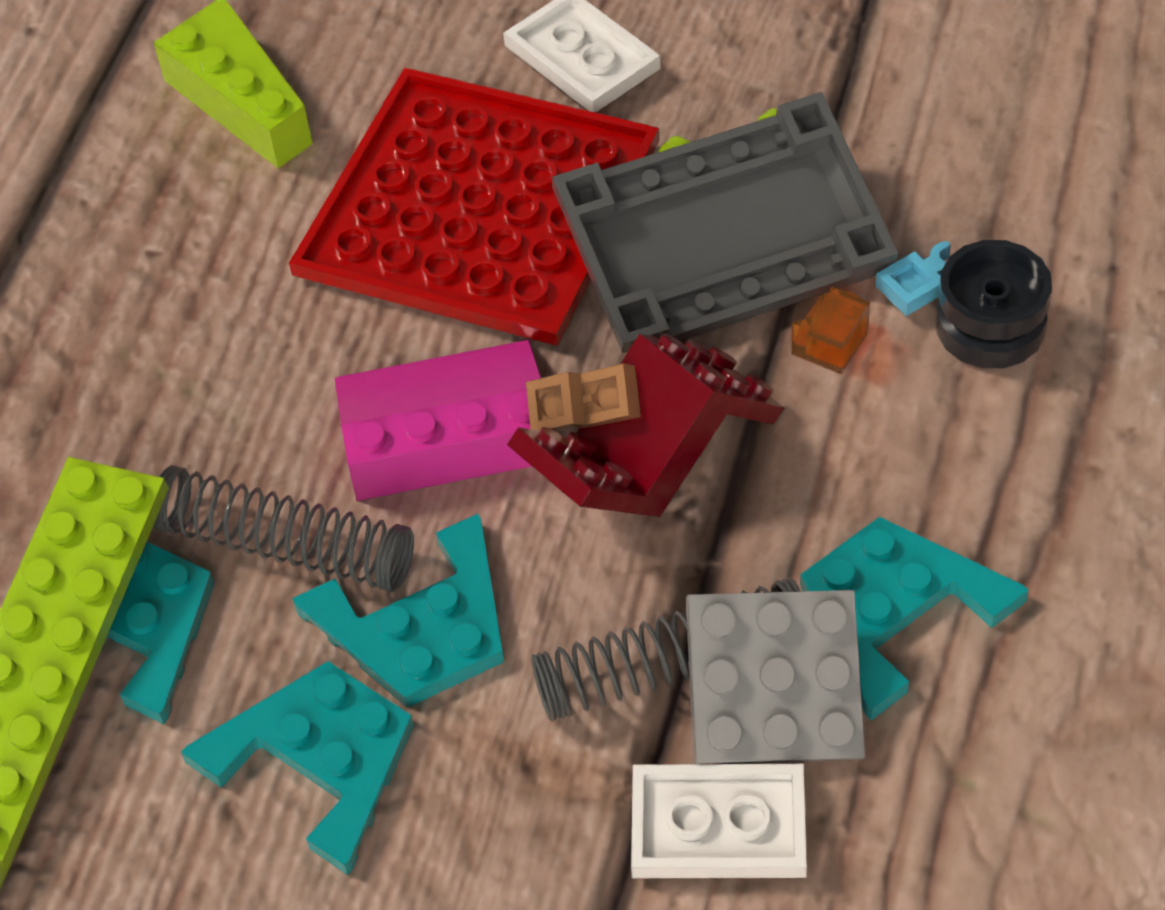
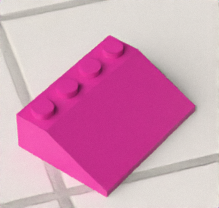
M529 340L334 377L346 457L356 501L532 467L507 446L518 427L531 429L526 382L540 379L541 377Z

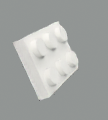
M553 0L503 33L504 43L508 49L588 111L595 113L661 69L660 55L586 0Z
M804 764L633 765L632 878H806Z

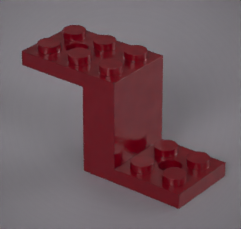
M639 333L620 364L635 365L641 417L579 428L576 433L570 432L568 436L560 435L547 427H542L540 431L518 427L507 446L579 507L661 517L726 415L774 425L784 407L770 397L774 390L768 384L751 374H748L745 378L734 369L737 361L721 349L712 346L708 351L691 340H688L684 345L679 340L665 333L660 338Z

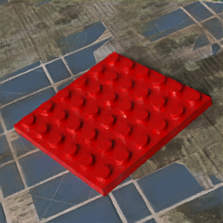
M404 67L289 261L291 275L558 346L591 278L552 188V177L597 162L601 170L652 155L660 141L659 128Z

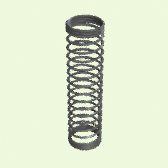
M170 465L159 475V477L165 479L169 490L153 525L154 529L172 534L182 532L187 538L197 536L201 542H208L212 539L216 546L227 544L231 550L243 548L246 554L258 552L262 558L268 559L273 555L277 562L283 563L289 560L292 566L296 567L304 563L308 570L314 571L320 568L324 575H330L335 571L339 579H346L351 576L355 583H362L366 580L370 587H378L389 592H395L401 587L409 571L414 551V534L408 526L395 524L387 531L384 520H379L371 530L369 517L363 516L355 527L356 519L353 512H347L340 521L339 511L335 507L330 509L326 516L324 508L320 503L316 504L309 512V505L305 499L299 501L294 507L293 499L289 495L279 502L278 496L274 491H271L264 497L259 487L254 488L249 493L246 485L243 483L234 489L231 481L228 479L218 484L215 476L210 475L203 480L200 472L195 471L189 475L186 468ZM196 476L199 478V490L195 499L194 509L183 525V518L191 497V481ZM177 477V494L173 508L167 517L169 493ZM212 480L214 482V494L210 510L203 524L198 528V510L203 491L208 482ZM227 484L229 486L228 503L223 519L214 532V510L219 493L223 486ZM242 488L244 490L242 511L233 532L229 536L228 523L230 511L236 494ZM258 492L259 506L257 515L248 536L244 540L246 512L253 495ZM273 496L274 511L267 533L261 543H259L261 518L269 498ZM288 500L289 515L287 524L279 543L275 547L277 520L284 503ZM303 504L305 506V515L302 529L293 549L290 551L293 523L300 506ZM319 508L320 521L314 542L306 554L308 529L315 511ZM335 513L333 535L322 558L324 532L331 515ZM350 517L349 537L345 549L337 562L341 532L347 518ZM193 521L195 532L188 533L185 529ZM366 521L364 543L353 565L355 542L363 522ZM208 525L210 536L203 537L200 533ZM381 525L382 533L379 548L369 569L371 546L377 529ZM224 527L225 540L218 541L215 537ZM239 531L241 544L233 545L230 541ZM254 535L256 548L248 549L246 544ZM270 537L271 552L269 554L263 553L261 549ZM286 539L285 549L287 556L284 558L279 557L276 553ZM301 544L302 560L297 562L292 559V556ZM317 547L318 564L315 566L309 565L307 560ZM333 549V568L326 570L323 564ZM348 554L349 572L341 574L338 568ZM364 557L365 576L356 578L354 572ZM375 570V582H372L370 575Z
M790 577L786 580L783 578L782 581L777 580L771 586V592H801L795 580ZM760 585L757 587L755 593H760V591H762L763 593H770L766 588ZM675 611L672 616V626L667 619L659 616L655 623V631L650 624L642 621L639 626V638L633 629L625 626L622 631V643L616 634L609 631L605 637L606 650L600 640L592 636L589 641V655L583 645L575 641L572 646L573 663L566 650L558 646L555 651L556 668L546 651H543L542 654L540 652L537 655L533 654L531 657L533 673L549 720L554 723L555 719L559 721L560 718L565 719L566 715L570 718L572 716L562 674L560 652L573 676L583 709L586 712L589 711L580 676L577 647L582 653L591 673L600 704L605 707L606 700L595 662L594 642L599 648L609 670L618 701L622 702L623 695L612 659L611 637L616 643L626 665L634 695L639 696L640 690L629 656L627 631L632 636L639 650L651 690L655 692L657 685L646 653L644 626L649 631L657 647L664 676L668 685L672 687L674 683L673 676L661 640V621L666 626L674 642L683 677L686 681H689V668L679 643L677 631V616H679L687 629V618L684 614Z

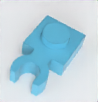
M948 241L936 244L931 249L930 256L924 260L915 251L876 273L875 287L905 316L910 315L939 297L940 274L946 263L945 260L950 256L951 244Z

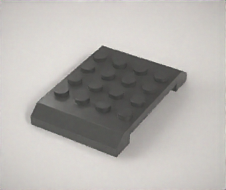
M822 92L778 105L775 116L608 169L601 170L597 162L552 177V188L622 353L629 351L639 333L660 338L665 333L682 341L869 279L895 263L899 254Z

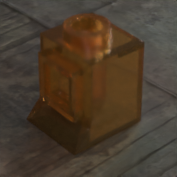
M831 287L827 295L821 294L806 316V319L792 322L791 354L842 374L868 335L870 301L862 299L852 292Z

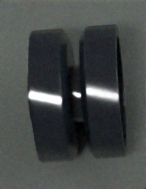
M981 240L965 245L949 256L940 274L936 316L937 335L944 348L961 362L979 368H1007L1023 363L1036 353L1046 334L1047 311L1050 307L1052 295L1051 273L1043 259L1026 246L1006 240Z

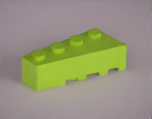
M215 0L154 42L164 81L279 169L313 144L304 104L227 0Z

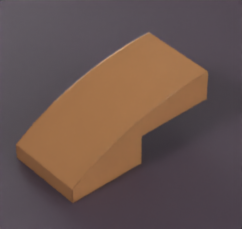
M623 363L581 374L565 372L526 382L531 430L540 431L542 427H547L558 432L641 417L635 365Z

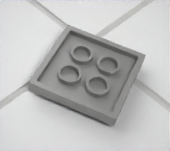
M854 590L698 594L686 597L694 764L862 760L865 758Z

